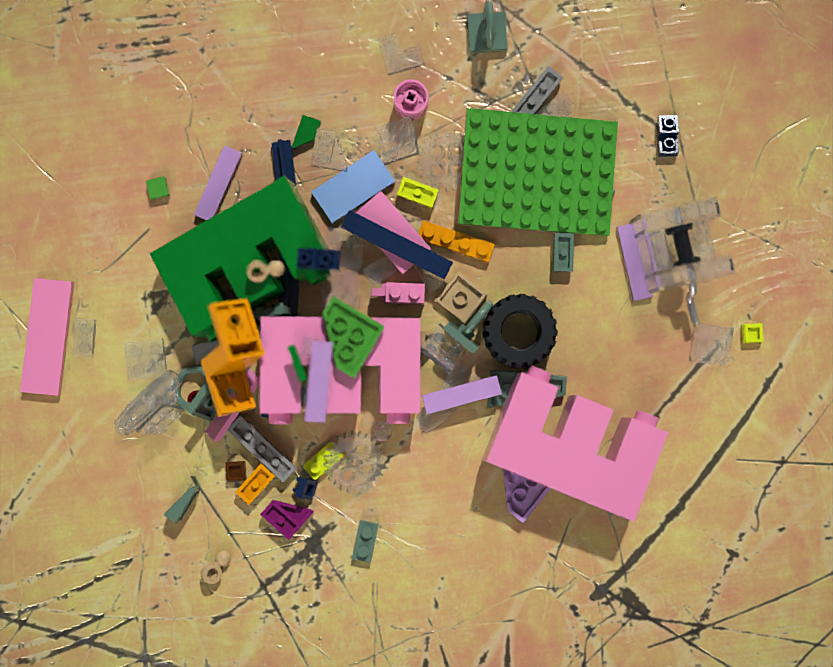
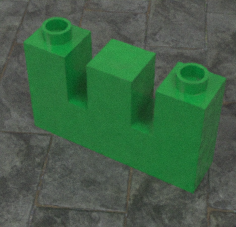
M285 176L149 253L191 335L207 337L209 342L219 339L208 306L212 303L228 301L217 281L218 278L226 274L238 299H248L250 309L253 310L287 292L279 276L275 277L267 274L263 281L254 282L247 275V266L253 261H261L266 266H269L271 260L266 251L277 245L295 279L303 282L308 280L309 284L313 286L331 276L329 270L297 268L298 248L329 249L295 184ZM254 268L253 272L258 273L260 268ZM230 317L231 323L236 320L235 318Z

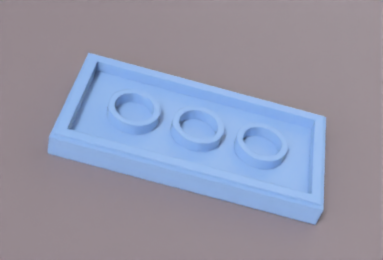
M373 150L311 191V193L332 224L346 216L349 210H355L380 191L382 192L394 184L395 180L375 150Z

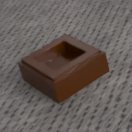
M246 461L225 463L227 482L247 479Z

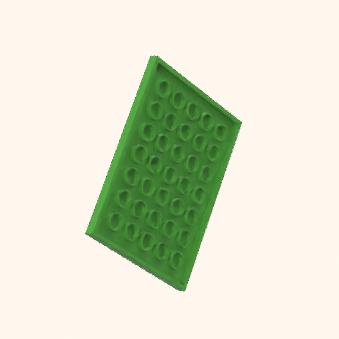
M467 108L458 224L610 236L618 122Z

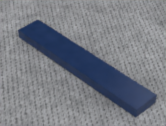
M351 210L348 211L341 225L342 229L444 280L453 264L452 261Z

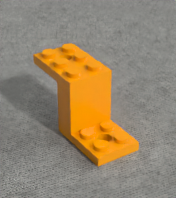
M248 299L212 303L208 307L220 345L203 358L201 364L217 415L220 417L251 410L256 407L244 370L263 357L265 352ZM230 317L235 318L238 322V325H233L230 321ZM228 389H232L235 392V398L228 395Z

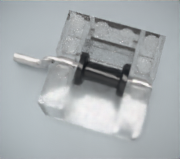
M717 197L682 204L679 207L672 206L641 213L629 221L647 295L689 286L686 302L691 324L699 322L694 297L697 294V284L735 274L731 254L720 257L716 256L708 222L721 216Z

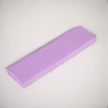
M227 146L223 147L194 213L195 216L208 220L217 214L243 155L241 152Z
M632 223L619 226L617 231L633 301L651 298L653 295L637 224Z
M311 342L305 421L325 422L332 342Z
M496 375L422 395L426 413L430 414L502 393Z

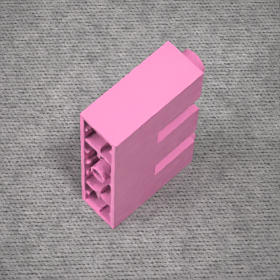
M261 317V343L265 355L260 358V413H269V424H292L293 413H301V382L287 347L294 344L302 365L309 366L311 342H330L324 317ZM371 318L385 326L362 365L378 366V412L387 413V423L409 424L410 413H420V318ZM332 352L326 413H361V368L355 378L350 377L336 368Z
M530 366L527 374L523 372L517 373L482 460L635 521L668 432L656 428L659 418L637 410L634 418L621 417L607 456L604 458L597 455V452L612 416L613 409L579 395H569L553 436H550L541 431L559 387L549 384L552 374L542 369Z

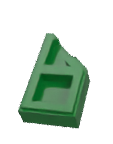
M303 115L291 148L295 150L306 143L314 141L321 121Z
M294 344L288 346L287 348L299 381L307 380L296 346Z

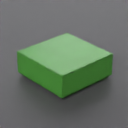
M163 176L146 181L151 200L170 196L166 177Z

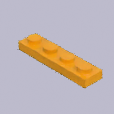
M424 220L418 233L427 243L487 263L490 261L495 246L493 243Z

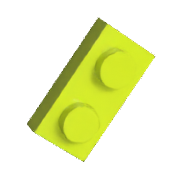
M403 177L397 196L432 209L439 190Z
M331 441L307 461L303 468L316 480L343 457L344 454Z

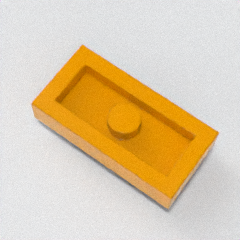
M261 463L235 493L250 505L274 479L275 475Z

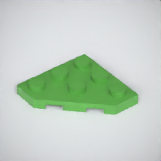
M333 296L323 312L329 341L332 342V352L336 368L355 378L385 326Z

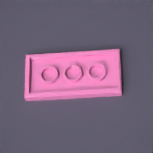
M381 191L356 212L431 250L429 245ZM380 248L401 274H404L414 265Z

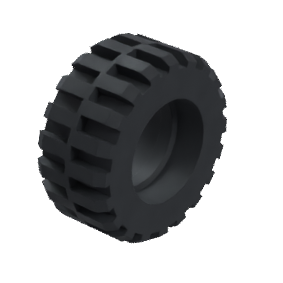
M513 294L502 298L489 310L483 322L482 336L486 349L489 350L490 355L498 360L499 363L508 367L525 368L540 363L545 357L549 356L556 344L555 339L558 336V330H556L557 321L552 315L553 311L551 308H547L544 301H539L537 297L532 295ZM512 314H526L537 325V338L526 349H514L506 344L502 337V325Z

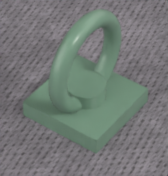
M487 0L484 3L483 13L467 15L470 53L507 51L508 49L505 12H494L492 2Z
M487 301L467 326L461 324L458 328L450 321L444 327V330L474 354L480 345L472 339L475 336L472 331L493 307V303Z
M188 366L177 375L174 381V399L181 408L191 415L211 421L217 412L207 380L191 403L185 401L181 396V384L189 374L200 373L205 377L202 366Z

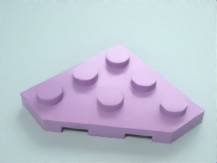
M503 468L507 510L524 523L551 488Z

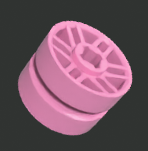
M409 79L401 82L394 91V106L396 112L402 118L415 120L422 117L427 111L429 95L424 84L420 81Z

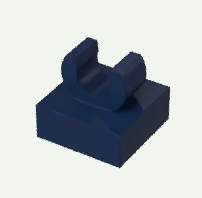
M296 478V481L300 483L298 488H293V491L296 493L295 496L301 499L312 500L318 481L309 478Z

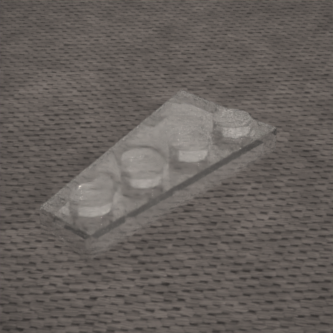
M458 361L436 391L481 380V378ZM463 405L430 414L426 413L424 406L412 423L428 434Z

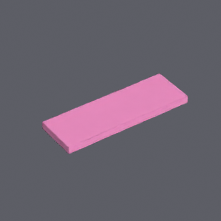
M34 278L20 392L60 396L74 282Z

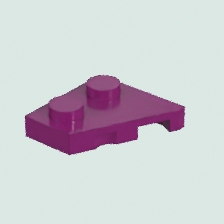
M272 500L260 515L290 540L314 511Z

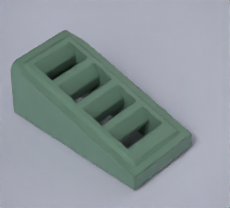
M196 485L190 488L165 512L164 516L175 523L181 521L200 487Z

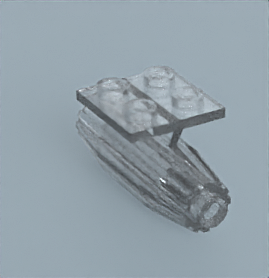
M167 370L144 387L126 405L115 420L114 428L116 432L120 435H129L136 430L137 433L157 436L165 433L167 427L177 421L185 411V409L168 403L182 385L183 381L178 374L172 370Z

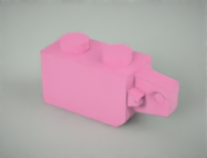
M386 282V284H382V288H371V297H381V302L424 305L425 284Z

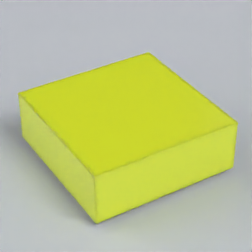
M763 323L741 324L742 343L764 342Z

